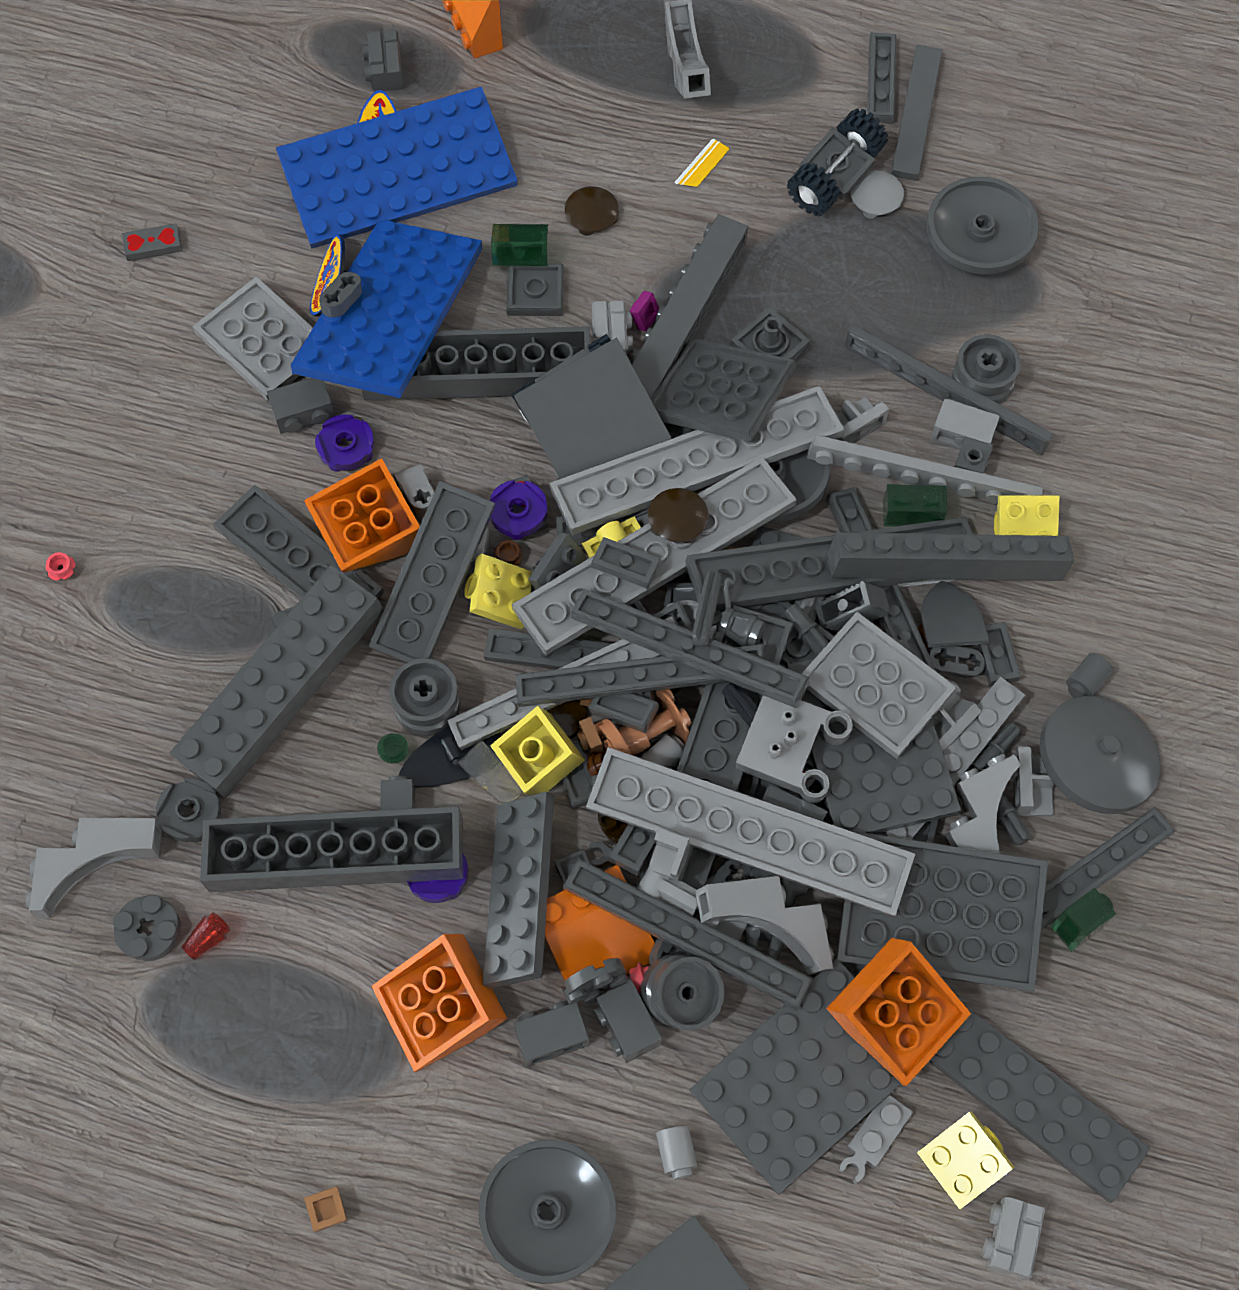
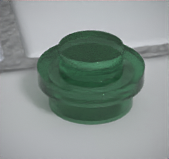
M390 733L380 739L377 751L384 762L396 764L406 758L409 746L407 740L402 735Z

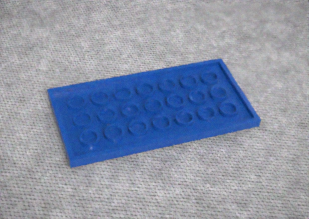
M482 86L276 147L277 155L311 249L331 243L336 234L341 235L345 239L371 231L377 222L381 220L397 223L518 185V180Z
M378 221L347 271L360 276L362 284L361 296L339 317H327L323 313L321 314L290 365L292 374L401 398L483 249L482 240L392 221Z

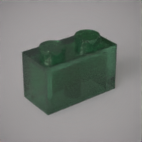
M493 224L491 237L492 266H548V224Z
M887 484L883 497V527L945 520L948 512L946 486Z
M1094 888L1066 908L1051 927L1072 952L1100 932L1116 913L1113 910L1114 907L1110 899Z

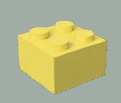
M539 706L535 707L490 745L522 791L529 796L545 791L548 792L585 761L551 713Z

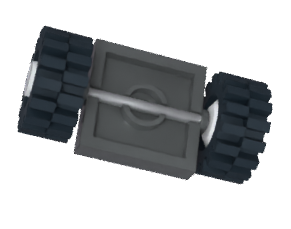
M859 109L852 110L837 126V130L832 127L804 158L799 169L788 180L787 188L790 189L788 193L790 196H794L792 199L794 203L798 202L800 204L799 208H806V212L809 214L813 212L814 216H818V214L820 216L823 215L838 198L842 200L873 166L876 155L888 142V139H886L888 133L883 132L886 128L884 125H879L881 120L878 117L875 120L873 118L874 114L869 112L867 115L864 109H861V111Z

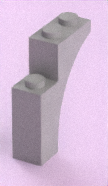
M664 0L668 55L673 60L675 87L684 99L711 95L709 67L706 65L700 50L692 1Z
M1001 754L987 762L989 768L979 773L974 768L959 776L961 782L954 788L972 820L969 821L967 816L950 824L952 830L945 834L951 846L1001 854L997 840V812L1002 793L1008 781L1021 766L1015 754L1008 758Z
M79 818L78 828H74L72 843L75 848H37L36 858H33L30 864V874L33 878L32 889H29L26 894V906L29 911L38 919H51L62 898L80 880L92 872L122 860L159 858L162 827L157 819Z
M779 876L707 884L695 891L701 923L735 921L758 927L769 932L788 946L800 960L808 975L820 974L823 971L834 969L832 963L834 953L828 943L826 933L827 918L822 912L821 904L785 908L786 892L780 883Z

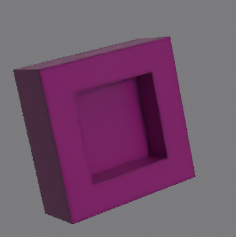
M643 291L629 311L637 329L647 332L648 328L656 320L660 308L654 294Z

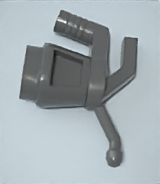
M730 577L726 578L723 587L725 611L714 616L712 626L719 624L714 640L724 643L727 636L741 646L757 645L766 623L758 619L757 615L736 612V610L731 609L729 587L732 585L733 580Z

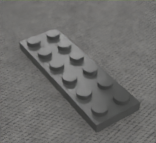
M439 481L368 647L406 663L420 658L431 659L496 506L494 502Z
M256 485L248 490L213 524L215 530L300 600L331 564L341 571L327 543ZM360 569L344 573L378 599L384 594L383 588Z
M547 791L497 805L482 984L490 989L542 978L554 795Z

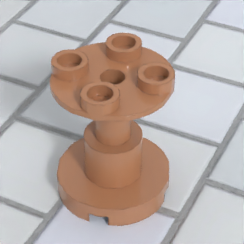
M664 689L655 691L661 713L654 716L646 733L627 726L617 730L609 719L598 722L594 727L601 741L604 740L605 753L609 747L635 756L650 747L649 740L670 728L676 737L686 744L690 733L687 726L691 725V720L683 708L678 710L674 704L675 698L671 690Z

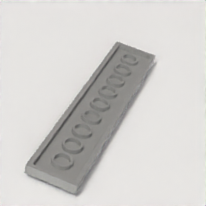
M817 386L775 401L751 442L695 430L551 482L550 489L571 535H575L649 508L652 500L665 490L683 488L695 491L721 481L761 456L769 464L809 449L815 435L832 439L843 437L844 428L821 387Z
M761 456L698 494L706 503L709 516L705 529L694 542H673L656 536L651 531L650 523L618 541V543L660 558V564L648 589L592 568L591 562L594 558L592 556L513 603L512 610L545 656L593 628L572 619L570 615L584 588L629 606L686 572L685 560L687 555L721 551L794 507L797 499Z
M609 747L586 805L588 810L656 833L659 827L688 837L693 847L892 917L896 916L915 857V853Z

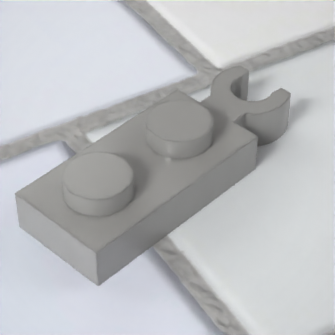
M888 1095L872 1110L847 1146V1149L854 1153V1155L844 1159L839 1165L838 1171L842 1173L847 1166H854L857 1169V1176L854 1178L853 1183H859L865 1175L864 1165L867 1163L872 1168L877 1166L913 1112L891 1095Z

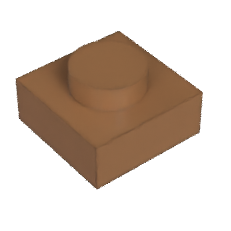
M591 717L579 721L581 732L576 735L583 751L589 749L590 754L604 752L603 744Z
M337 1186L304 1198L313 1232L317 1233L348 1221Z

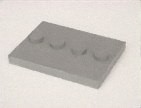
M257 276L192 326L194 333L267 401H269L267 391L289 385L300 376L292 374L290 365L313 329L310 324Z
M858 612L851 617L802 673L810 677V683L807 687L808 691L834 711H843L848 714L853 726L896 759H898L956 690V686Z

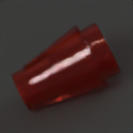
M212 912L209 916H203L181 947L195 960L227 939L226 934L231 929L220 916Z

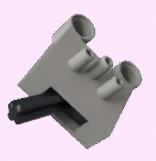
M734 683L726 685L722 690V694L750 727L737 758L736 769L796 792L809 803L822 801L827 795L830 784L827 775L817 769L808 770L803 773V770L819 731H822L826 742L832 745H841L848 740L853 725L849 715L843 711L830 712L802 700L798 707L794 708L764 695L759 707H757L741 686ZM832 722H840L845 726L846 731L843 734L837 735L832 733L828 726ZM812 779L818 780L822 784L823 790L819 793H811L806 789V782Z

